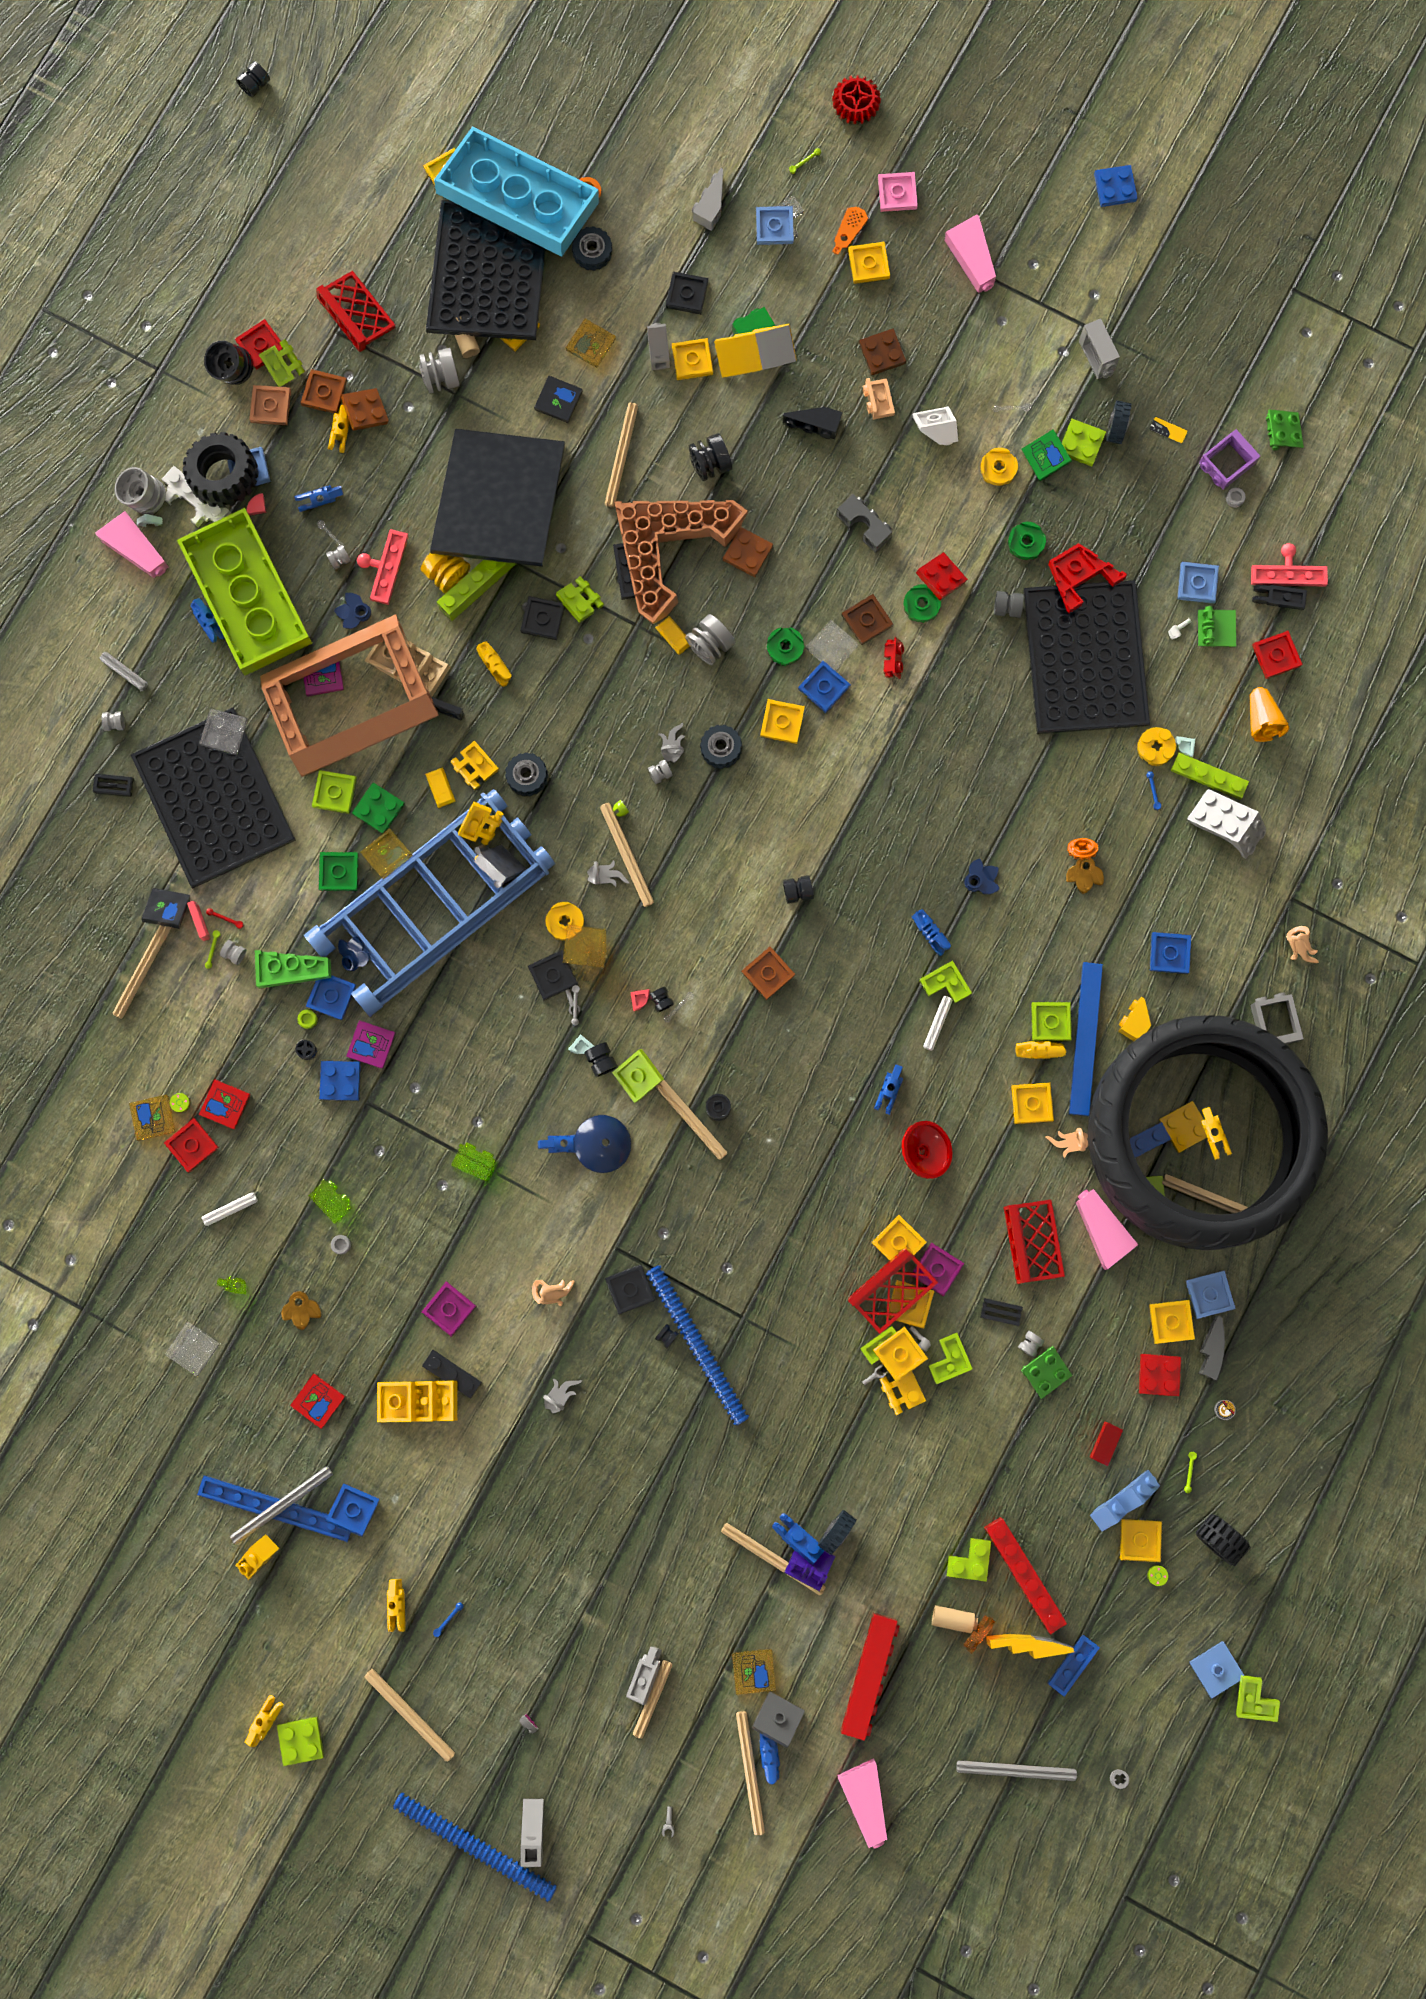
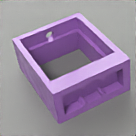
M1235 429L1205 453L1199 464L1201 469L1212 477L1215 485L1220 486L1224 490L1258 462L1260 455ZM1230 444L1245 460L1246 464L1226 479L1210 459Z

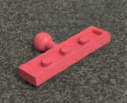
M389 530L381 561L371 559L366 553H362L357 557L359 567L368 568L372 566L378 568L370 596L371 601L389 605L409 537L408 533Z
M1291 543L1285 544L1281 549V554L1285 557V566H1251V585L1326 587L1328 584L1327 566H1293V556L1296 554V547Z

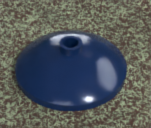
M607 1115L593 1116L584 1121L577 1129L574 1137V1151L579 1162L585 1168L596 1173H609L620 1168L628 1159L631 1151L630 1134L624 1124L614 1117ZM603 1139L608 1141L607 1146L602 1144Z

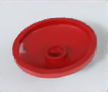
M920 1121L914 1123L906 1130L902 1140V1154L907 1166L914 1174L921 1178L933 1179L943 1175L948 1170L952 1161V1145L948 1135L939 1125L931 1121Z

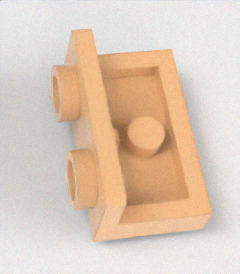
M867 378L865 385L862 387L864 397L867 396L869 401L867 403L868 414H872L873 420L894 416L895 411L887 378L871 382L870 378Z

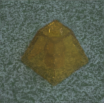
M567 925L563 963L604 968L606 929Z

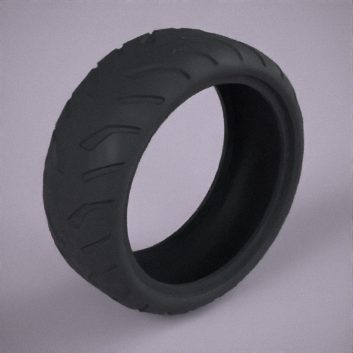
M1213 1015L1190 1016L1169 1021L1143 1034L1124 1049L1108 1067L1093 1097L1089 1113L1088 1146L1094 1170L1103 1191L1112 1204L1133 1225L1155 1239L1175 1246L1196 1250H1221L1247 1244L1268 1235L1285 1224L1304 1206L1312 1194L1324 1167L1328 1146V1125L1324 1102L1318 1086L1309 1070L1294 1051L1290 1050L1288 1045L1266 1030L1236 1018ZM1204 1054L1215 1056L1245 1069L1268 1092L1281 1122L1283 1135L1282 1155L1278 1170L1270 1186L1247 1209L1238 1213L1224 1215L1205 1214L1186 1209L1158 1192L1142 1173L1130 1144L1129 1112L1139 1083L1155 1064L1180 1055Z

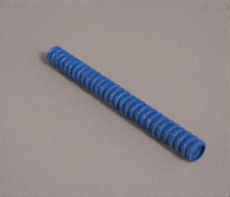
M661 1265L652 1268L646 1273L650 1277V1282H653L652 1286L656 1287L655 1291L659 1292V1297H662V1303L665 1302V1308L668 1307V1313L672 1314L671 1318H674V1323L678 1324L677 1328L684 1335V1340H687L686 1344L690 1345L689 1349L693 1350V1356L696 1355V1361L699 1360V1366H702V1371L706 1372L705 1376L709 1377L708 1381L713 1384L711 1385L712 1388L716 1389L715 1393L719 1394L718 1398H721L722 1404L724 1403V1409L728 1410L727 1414L731 1415L730 1419L734 1420L733 1424L739 1425L747 1420L749 1415L745 1414L746 1410L742 1409L743 1405L739 1403V1398L737 1399L735 1397L736 1393L732 1392L734 1389L730 1388V1383L726 1381L727 1377L723 1376L724 1372L720 1371L721 1367L717 1366L718 1362L714 1361V1356H711V1350L708 1351V1345L704 1344L705 1340H702V1335L698 1334L699 1330L692 1323V1318H689L690 1314L686 1313L687 1309L683 1308V1302L680 1303V1297L677 1298V1292H674V1287L670 1286L671 1282L667 1281L668 1277L664 1276L665 1272L661 1270Z
M400 1793L393 1805L394 1810L398 1809L399 1813L403 1812L405 1817L407 1815L410 1816V1820L415 1819V1823L420 1822V1826L425 1825V1829H431L432 1833L436 1832V1835H441L442 1839H448L447 1842H453V1846L458 1845V1849L463 1848L465 1853L468 1851L470 1856L473 1854L475 1859L479 1858L480 1862H486L485 1865H491L492 1869L496 1868V1872L501 1871L503 1876L506 1874L508 1879L511 1877L513 1882L517 1881L519 1882L518 1885H524L523 1888H529L530 1892L534 1891L536 1896L539 1894L541 1899L544 1897L546 1902L551 1900L557 1889L556 1884L551 1885V1881L546 1882V1878L541 1879L539 1874L536 1876L534 1871L530 1872L529 1868L521 1867L518 1865L519 1862H513L512 1858L508 1859L506 1854L503 1856L501 1851L498 1853L496 1848L492 1849L491 1845H485L486 1842H480L479 1838L475 1839L474 1835L470 1836L468 1831L465 1833L463 1828L460 1830L458 1825L454 1826L453 1822H447L448 1819H442L441 1815L437 1816L436 1812L432 1813L431 1809L427 1810L425 1805L422 1807L420 1802L415 1803V1799L410 1800V1796L406 1797L404 1796L405 1793Z

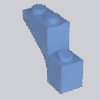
M1147 1470L1114 1497L1098 1506L1090 1516L1100 1530L1104 1531L1118 1523L1128 1512L1144 1504L1160 1485L1150 1471Z

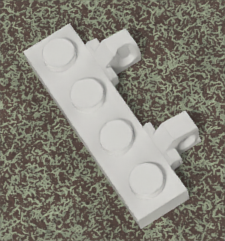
M175 466L162 478V481L168 485L165 501L169 505L178 497L180 499L183 497L196 508V516L190 520L198 528L204 521L208 522L211 520L216 522L230 514L226 507L219 508L218 505L211 507L208 503L204 504L199 498H196L188 486L184 474Z

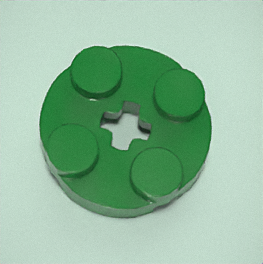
M1023 522L1011 530L1008 538L1010 553L1023 560L1036 559L1043 552L1046 544L1045 533H1043L1039 525L1033 522ZM1029 537V541H1032V543L1026 545L1022 539Z
M919 584L913 586L906 593L903 607L910 620L924 623L936 618L941 607V600L934 595L927 585ZM920 599H923L925 603L927 602L924 608L917 605Z
M781 627L769 635L767 651L774 662L788 666L801 658L804 650V641L802 635L797 630L790 627ZM782 642L785 643V644H786L787 642L790 643V645H789V648H790V649H788V650H786V649H785V650L781 649V648H782L781 643H782Z

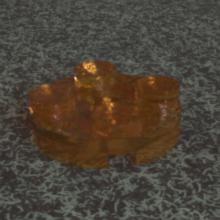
M985 1615L977 1625V1633L973 1631L963 1644L966 1650L973 1654L978 1644L983 1641L996 1621L990 1616L987 1617Z

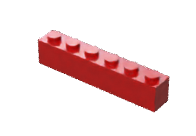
M999 1517L983 1527L1046 1631L1051 1635L1065 1626L1067 1622L1004 1519Z
M873 1612L840 1730L841 1734L864 1741L866 1736H870L872 1724L869 1723L871 1716L875 1717L878 1704H875L877 1696H881L883 1684L880 1683L882 1676L886 1677L889 1665L886 1664L888 1656H892L894 1645L891 1643L893 1636L897 1637L900 1625H897V1620Z

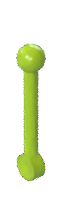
M819 148L815 149L814 153L800 163L790 166L789 172L791 174L796 173V169L813 157L819 156L821 150Z
M218 930L212 933L214 938L208 961L205 963V968L207 969L212 967L211 961L217 938L221 936Z
M1195 1452L1188 1454L1190 1463L1187 1485L1184 1487L1186 1493H1191L1192 1491L1190 1485L1194 1459L1197 1458Z

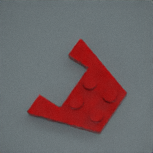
M1079 543L1051 559L1048 564L1068 613L1083 605L1084 601L1073 590L1099 573L1104 576L1112 587L1127 577L1125 572L1117 571L1113 568L1114 565L1109 562H1103L1098 558L1097 554Z

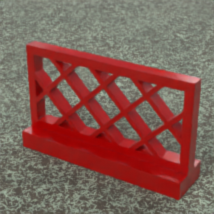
M353 270L325 287L321 285L316 288L317 299L359 353L366 349V345L395 328L394 322ZM351 278L356 283L355 287L345 286V281ZM334 288L341 289L340 296L332 295L330 290ZM344 290L354 292L353 299L343 297ZM356 293L365 294L367 296L366 301L355 299ZM341 302L352 303L351 310L343 309ZM354 304L365 305L364 312L354 311ZM367 306L375 307L377 314L366 313ZM352 315L363 317L362 323L353 322ZM365 317L376 319L375 325L364 324ZM378 320L386 321L389 324L384 328L377 327ZM363 329L373 330V335L366 338L362 333Z
M1044 1200L1003 1207L1016 1284L1065 1277L1052 1201ZM1047 1204L1048 1213L1044 1218L1036 1211L1040 1205ZM1019 1208H1026L1031 1212L1027 1220L1020 1217ZM1033 1215L1042 1220L1037 1229L1028 1223ZM1044 1223L1051 1227V1233L1048 1237L1040 1232ZM1026 1225L1034 1231L1030 1239L1023 1236V1230ZM1037 1234L1045 1239L1041 1248L1032 1242ZM1048 1242L1054 1246L1055 1251L1052 1256L1043 1251ZM1029 1245L1038 1251L1033 1259L1026 1253ZM1040 1253L1049 1259L1044 1267L1035 1262ZM1051 1262L1057 1265L1059 1274H1051L1046 1270ZM1034 1264L1041 1272L1037 1277L1031 1278L1029 1269Z
M906 1246L848 1298V1301L881 1334L931 1290L938 1281ZM911 1259L917 1265V1273L905 1272V1264ZM894 1274L902 1275V1285H890L891 1277ZM905 1275H915L916 1286H904ZM919 1276H927L932 1281L927 1287L918 1286ZM879 1287L888 1288V1297L876 1298V1290ZM890 1288H901V1299H890ZM904 1289H916L915 1298L912 1300L904 1299ZM865 1300H872L873 1311H865L860 1304ZM876 1301H887V1312L875 1311ZM901 1302V1310L898 1313L889 1312V1303ZM875 1315H887L886 1323L881 1328L875 1323Z

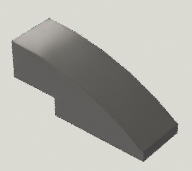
M1214 1316L1199 1351L1206 1355L1198 1374L1211 1380H1217L1224 1357L1225 1337L1222 1317Z

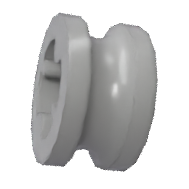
M1117 1769L1111 1773L1110 1782L1114 1787L1123 1789L1128 1786L1129 1776L1125 1771ZM1123 1774L1124 1777L1122 1779H1124V1782L1116 1784L1115 1781L1117 1779H1115V1776Z

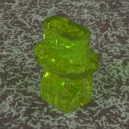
M227 1276L226 1279H217L216 1286L225 1287V1291L234 1294H246V1282L243 1279H231L230 1276ZM235 1283H239L240 1287L236 1288Z

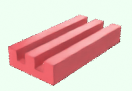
M195 901L188 902L187 905L199 938L203 941L209 940L210 935L199 905Z

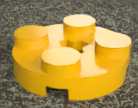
M1005 448L990 450L984 455L980 465L984 481L996 486L1011 483L1018 470L1016 457ZM997 463H1001L1004 469L998 471L994 466H997Z
M1158 727L1146 730L1137 743V751L1140 758L1152 766L1166 764L1173 757L1176 750V742L1168 729ZM1155 742H1158V744L1161 745L1159 751H1156L1155 748H1152V745H1154Z
M560 902L551 907L546 916V927L555 939L571 940L582 932L584 917L578 907L569 902ZM564 916H566V919H570L567 926L559 923Z

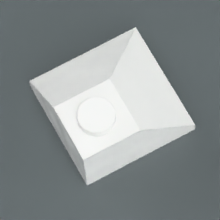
M949 407L912 414L919 430L938 444L951 445L953 442H958L957 422Z

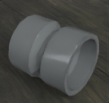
M997 591L994 615L1005 616L1009 614L1010 617L1020 618L1024 594L1012 593L1008 595V592Z

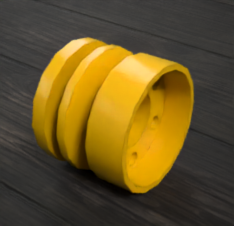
M431 553L421 565V572L430 580H434V584L440 587L439 589L444 594L465 577L471 569V565L464 561L463 557Z

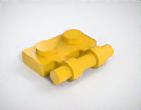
M475 740L460 752L464 757L462 761H459L456 757L451 760L454 770L464 777L465 783L468 786L471 785L474 790L480 787V784L476 781L479 777L486 782L499 771V768ZM469 764L475 770L472 774L466 769V766Z
M473 802L458 831V836L476 842L478 837H481V843L488 845L489 841L493 840L496 828L501 825L504 814L501 811H497L495 816H491V808ZM485 823L490 824L488 829H483Z
M912 1371L898 1382L894 1380L889 1383L886 1376L879 1379L882 1384L881 1389L889 1399L890 1403L888 1404L891 1409L893 1408L896 1415L903 1412L900 1404L904 1402L907 1408L911 1409L926 1401ZM896 1386L898 1387L902 1396L898 1399L896 1398L892 1389Z

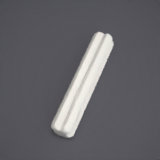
M943 996L924 1043V1048L932 1051L952 1004L953 999L948 996Z
M249 1193L204 1215L202 1220L206 1226H209L258 1201L254 1193Z

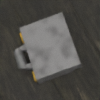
M483 844L474 849V853L477 855L474 858V862L493 881L496 880L494 883L496 888L502 887L504 883L511 880L513 881L526 871V868L502 844L491 849L488 845Z

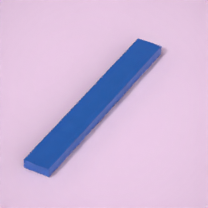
M1087 962L1082 964L1069 1114L1089 1116L1103 964Z
M203 1476L197 1494L259 1515L280 1500L279 1498L208 1476ZM295 1503L273 1518L346 1542L349 1541L351 1532L326 1522L327 1513Z

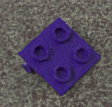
M794 1550L784 1573L820 1592L823 1583H825L828 1577L827 1574L835 1556L829 1555L824 1551L817 1561L811 1565Z

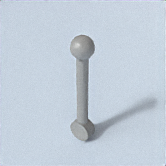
M577 985L572 987L574 1005L571 1023L574 1026L579 1023L577 1019V998L580 988Z

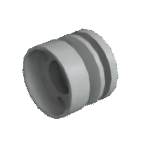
M450 348L438 350V360H435L431 352L429 353V362H426L424 354L420 355V371L429 394L434 393L432 384L435 383L438 391H441V382L443 381L448 389L460 386Z
M132 467L124 470L115 483L117 499L140 514L151 515L157 512L164 503L166 490L163 483L140 468Z
M708 614L699 623L702 631L698 628H693L692 633H688L685 639L699 658L707 664L713 665L716 659L721 657L718 648L727 652L735 644V640L728 629L717 618Z

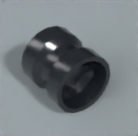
M666 987L659 988L649 994L651 1001L655 1003L657 1012L664 1011L674 1005L672 998L668 996Z

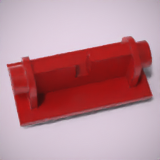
M894 637V640H887V643H885L884 657H891V660H884L883 673L886 678H892L895 675L898 679H901V673L903 672L902 654H904V645L897 637Z

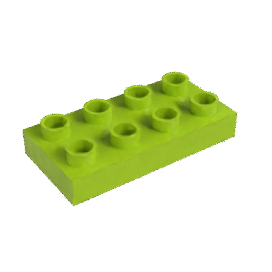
M245 508L177 540L244 676L312 644Z

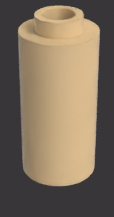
M466 334L455 335L463 358L475 356L480 352L475 336Z
M935 1605L932 1626L970 1634L973 1630L977 1629L978 1618H975V1613Z

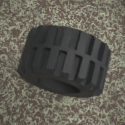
M1210 1514L1196 1531L1197 1537L1211 1551L1232 1566H1236L1251 1548L1248 1541L1239 1532L1214 1514Z

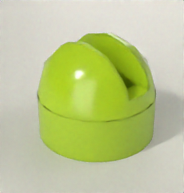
M621 800L613 806V812L617 809L619 811L616 814L618 817L629 813Z

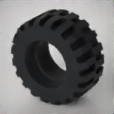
M216 432L210 433V436L206 437L205 435L201 437L200 441H195L192 444L193 447L187 450V457L183 459V474L193 494L202 503H208L211 507H216V505L219 508H225L226 505L231 507L236 505L235 502H242L245 500L244 497L246 495L249 496L252 493L251 488L257 484L255 478H258V465L249 447L242 439H238L236 435H228L226 432H220V435H217ZM221 460L235 461V467L227 477L221 480L206 479L209 468L216 462Z

